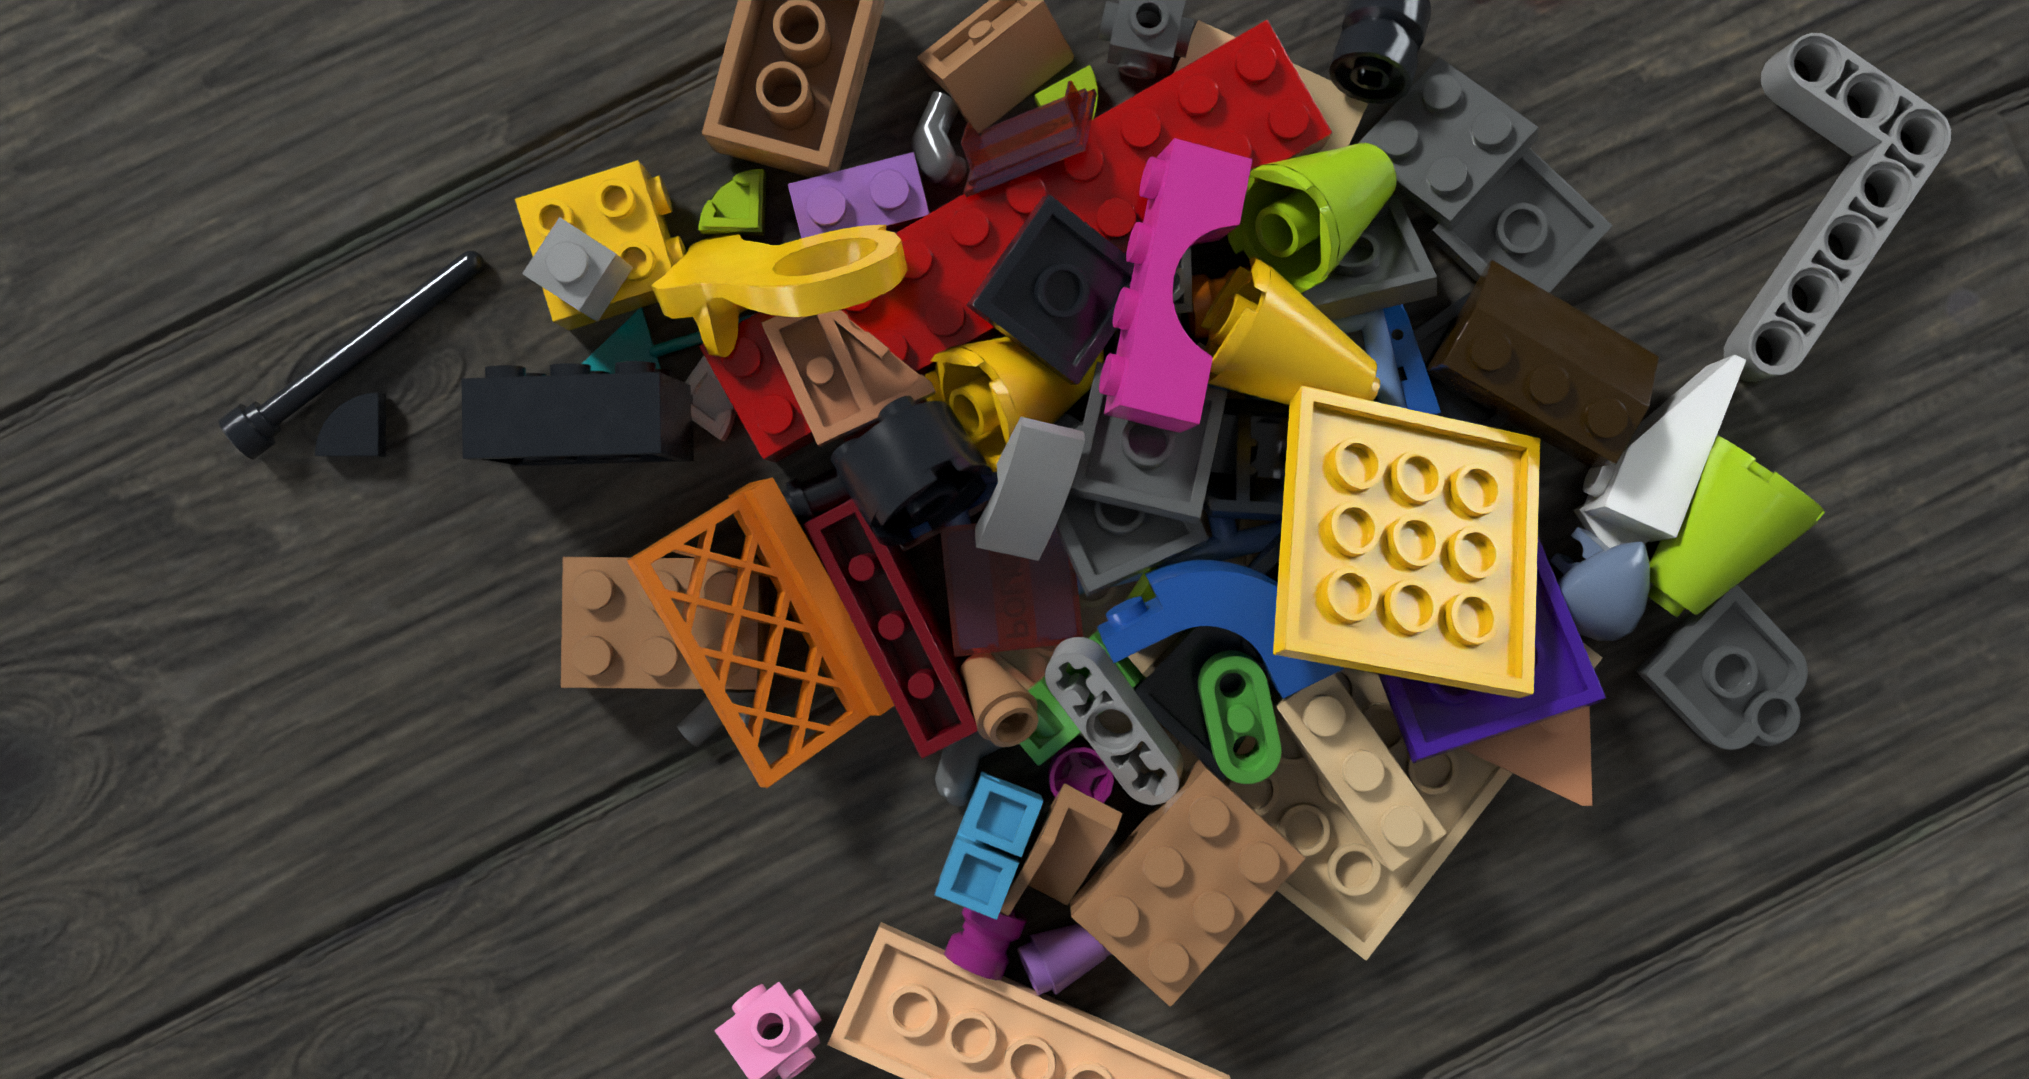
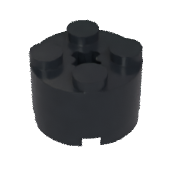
M903 396L887 404L878 414L879 424L871 428L863 436L845 442L831 456V462L837 470L840 482L878 542L884 546H898L915 540L909 529L919 526L926 521L933 531L946 525L963 513L982 495L987 485L981 478V475L992 476V469L951 407L943 401H929L916 404L912 396Z

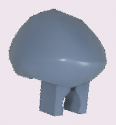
M1577 527L1571 536L1582 544V556L1586 560L1581 563H1574L1569 556L1556 553L1550 562L1564 574L1558 580V585L1580 635L1598 641L1619 640L1633 632L1645 612L1650 588V563L1646 545L1639 541L1619 544L1609 548L1592 532Z

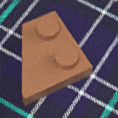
M841 310L806 317L776 316L761 323L819 447L878 421L880 411L887 404L900 397L912 396L914 401L918 403L935 395V389L927 378L915 372L890 352L889 348L872 334L865 332L851 321L848 315Z
M1590 706L1460 748L1582 806H1593Z

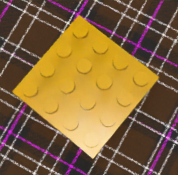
M1301 386L1290 399L1273 655L1513 698H1522L1534 694L1540 438Z

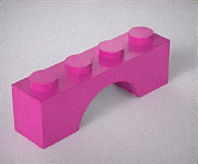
M1176 138L1171 141L1157 158L1151 156L1148 159L1143 171L1139 191L1140 197L1148 199L1143 223H1135L1126 252V261L1134 263L1130 288L1123 287L1121 289L1113 314V327L1121 329L1116 354H1108L1100 377L1099 392L1107 395L1104 415L1182 433L1200 424L1213 357L1192 341L1179 322L1173 302L1174 275L1180 259L1188 248L1201 243L1219 241L1240 225L1253 159Z

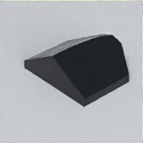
M1226 399L1203 504V510L1210 517L1282 521L1290 405L1276 401Z

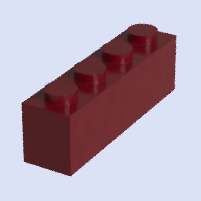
M852 499L804 523L803 525L921 759L977 732L966 684L960 675L962 663L902 545L884 546L880 544Z

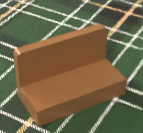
M989 0L917 58L928 76L951 96L969 127L976 133H982L1070 64L1074 59V54L1044 0Z
M1064 783L1026 845L1022 857H1019V865L1000 913L1009 916L1028 885L1068 905L1115 834L1123 813Z

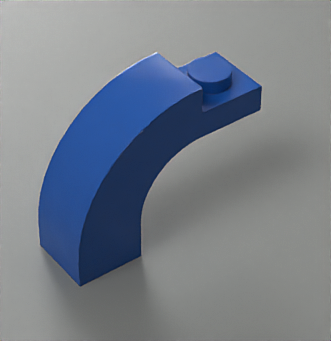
M1192 560L1170 564L1145 573L1156 597L1145 603L1141 596L1128 599L1111 608L1105 614L1108 621L1097 626L1113 663L1177 632L1192 627L1212 626L1230 630L1244 637L1253 645L1272 685L1282 698L1290 696L1344 669V667L1273 655L1278 583L1258 571L1230 562Z

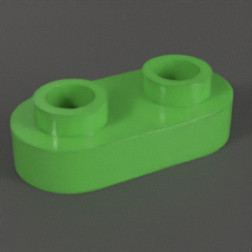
M1235 650L1219 652L1205 662L1198 677V690L1213 757L1222 773L1230 780L1241 784L1258 783L1268 778L1276 770L1281 759V743L1267 678L1258 663L1248 654ZM1228 673H1238L1242 677L1241 685L1233 692H1224L1219 687L1221 679ZM1252 736L1255 738V745L1250 752L1238 754L1233 751L1234 743L1238 738Z

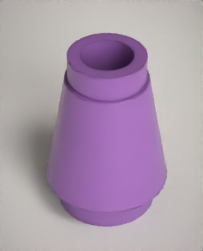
M1079 923L1029 935L1030 942L1017 948L1025 972L1038 996L1050 990L1057 995L1104 961L1107 956L1112 955Z

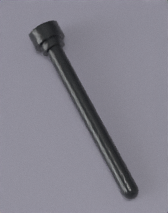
M471 250L462 253L263 404L256 401L248 407L239 404L218 421L226 437L246 457L252 460L256 459L275 444L274 436L281 431L279 426L281 422L481 273L484 268V259L481 254Z

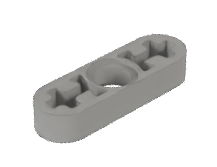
M1072 637L1062 641L1054 650L1045 671V681L1048 689L1130 797L1148 805H1158L1167 802L1176 794L1182 777L1184 761L1181 753L1106 651L1098 643L1084 637ZM1070 663L1075 669L1087 667L1090 670L1087 680L1080 673L1070 676L1065 671L1068 664ZM1091 691V693L1094 695V698L1090 702H1087L1088 696ZM1104 710H1118L1129 717L1133 728L1125 733L1111 732L1100 723L1098 714ZM1143 741L1141 751H1139L1137 745ZM1143 762L1150 770L1162 768L1164 770L1163 777L1160 779L1154 772L1143 774L1140 771Z

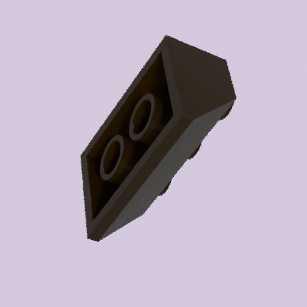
M1491 260L1485 267L1426 370L1429 375L1590 468L1617 464L1650 406L1659 356Z

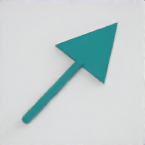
M640 307L582 364L591 365V371H605L610 374L615 373V363L624 361L656 363V369H661L658 357L702 344L703 341L698 331L654 345L643 307ZM752 315L740 318L738 324Z

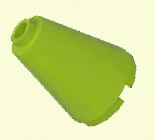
M1358 143L1268 163L1251 169L1240 225L1227 234L1231 247L1235 254L1244 250L1249 259L1256 257L1268 263L1300 293L1319 285L1330 276L1392 196L1396 187V172L1393 163L1388 155L1379 147L1370 143Z
M1718 435L1715 438L1677 537L1660 540L1650 561V582L1653 585L1649 589L1648 597L1677 618L1685 608L1695 615L1701 613L1816 525L1817 521L1825 513L1818 503L1776 472L1773 474L1755 462L1756 458Z

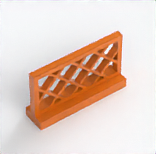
M773 477L746 484L728 495L729 498L627 560L759 786L764 788L773 785L869 716H881L895 706L829 575ZM734 514L746 535L740 560L710 552L716 524ZM700 534L697 548L684 545V543ZM670 552L694 557L687 593L684 594L665 589L651 564ZM755 553L763 566L753 563ZM707 561L738 569L730 605L699 598ZM751 573L770 578L777 589L778 594L773 616L743 609ZM673 601L684 603L682 614L679 613ZM697 607L728 615L720 651L699 647L693 637L691 630ZM788 610L795 622L786 620ZM741 618L770 625L762 662L733 655ZM783 629L802 633L810 647L804 672L776 665ZM706 658L717 660L715 672ZM730 663L760 670L752 708L733 704L725 691ZM820 666L826 677L818 676ZM774 674L802 681L794 718L766 711ZM816 684L833 688L846 710L845 713L827 725L808 721ZM739 714L750 716L748 728ZM764 719L792 726L787 753L770 765L758 747ZM806 729L817 731L804 741Z

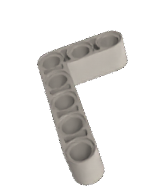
M1809 33L1801 36L1773 55L1763 67L1761 85L1764 93L1772 102L1850 154L1852 158L1726 341L1724 359L1732 355L1746 359L1739 379L1746 382H1757L1793 371L1804 360L1944 156L1951 142L1950 125L1947 118L1939 110L1832 37L1823 33ZM1794 59L1801 61L1807 67L1810 74L1809 82L1802 79L1796 73ZM1847 95L1854 97L1861 107V118L1849 109ZM1901 131L1910 137L1913 143V153L1908 152L1903 147L1900 140ZM1865 182L1871 184L1878 195L1877 206L1872 205L1866 198L1864 193ZM1830 233L1835 235L1842 244L1843 255L1841 259L1837 258L1830 251L1828 246V236ZM1794 284L1800 286L1807 296L1805 312L1799 310L1793 302L1792 289ZM1758 336L1765 338L1772 348V359L1769 365L1763 363L1756 353Z

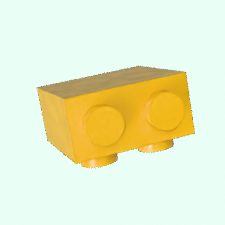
M638 160L515 199L532 256L535 255L560 217L616 253L633 267L599 321L658 303L651 285L663 277L687 253L680 236L671 238L664 215L673 212V208L662 177L660 175L652 177ZM543 288L554 323L567 330H572L597 322Z

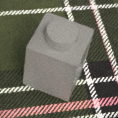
M559 217L522 274L598 322L633 267L616 253Z

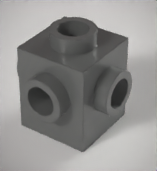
M1106 0L1098 39L1110 42L1107 63L1119 65L1118 70L1121 73L1134 78L1153 79L1156 73L1168 76L1173 57L1186 58L1194 19L1182 17L1186 0H1119V3Z

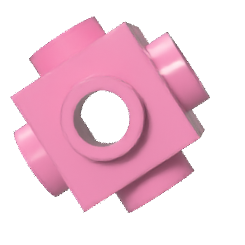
M777 982L768 990L763 984H760L744 994L732 1006L735 1015L714 1030L748 1079H775L777 1076H780L782 1079H792L816 1059L811 1050L820 1044V1040L813 1027L822 1019L800 989L789 996L781 983ZM775 1026L783 1027L782 1033L777 1038L772 1040L764 1039L766 1032L770 1028Z

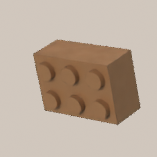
M738 0L702 130V135L714 152L811 178L840 171L883 12L884 0Z
M563 557L561 688L702 689L628 564L627 560L629 558ZM660 558L651 564L665 589L684 594L687 593L694 558ZM754 559V564L763 566L759 559ZM707 561L699 598L730 605L738 569ZM751 573L743 609L769 615L768 577ZM673 601L679 613L682 614L684 603ZM697 607L691 633L699 647L720 651L727 614ZM741 618L733 655L762 662L768 638V625ZM706 658L715 672L717 660ZM730 663L725 689L756 690L760 670Z
M1199 759L1181 778L1176 794L1167 802L1158 804L1070 900L1071 917L1171 1007L1306 858L1294 844Z

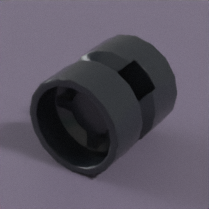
M1349 0L1342 22V32L1329 67L1330 79L1337 89L1353 99L1366 103L1385 104L1396 102L1405 97L1412 87L1418 65L1417 52L1424 42L1430 21V1Z

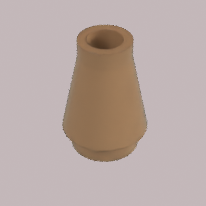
M979 652L966 659L961 666L960 675L966 684L979 734L983 738L991 740L994 745L999 747H1011L1025 741L1032 735L1038 725V704L1035 697L999 665L993 654Z

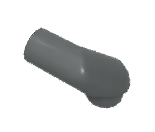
M934 91L913 133L911 147L922 175L933 184L939 182L945 188H954L963 181L967 172L964 158L955 155L954 148L947 136L959 109L950 96Z
M725 689L733 704L752 708L756 690ZM706 696L677 724V728L692 745L699 747L723 723ZM768 699L766 711L772 713L771 702ZM739 714L748 728L750 716ZM763 720L761 732L769 726L771 721Z
M978 731L945 747L935 775L936 788L939 794L944 796L948 803L953 806L969 804L976 787L974 779L979 759L1003 747L996 746L991 740L983 738Z

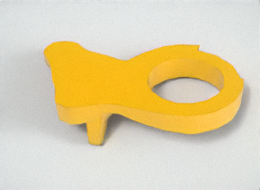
M886 224L865 225L833 230L780 245L746 241L741 239L739 234L712 236L689 246L684 257L651 286L664 315L672 319L693 317L709 355L727 357L733 351L737 340L739 314L747 309L785 317H806L834 312L865 303L892 290L902 281L908 270L902 241L895 232L886 231Z

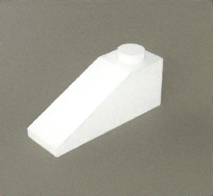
M1732 355L1704 367L1638 425L1617 464L1590 468L1583 484V491L1588 494L1584 504L1586 507L1583 512L1650 540L1649 542L1676 538L1746 359Z

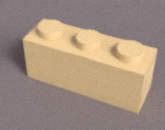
M1335 674L1285 698H1282L1279 693L1271 697L1275 716L1376 860L1393 872L1447 834Z

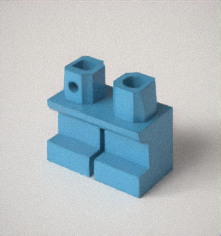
M981 771L940 875L935 895L997 920L1019 865V857H1022L1043 804L1042 796Z

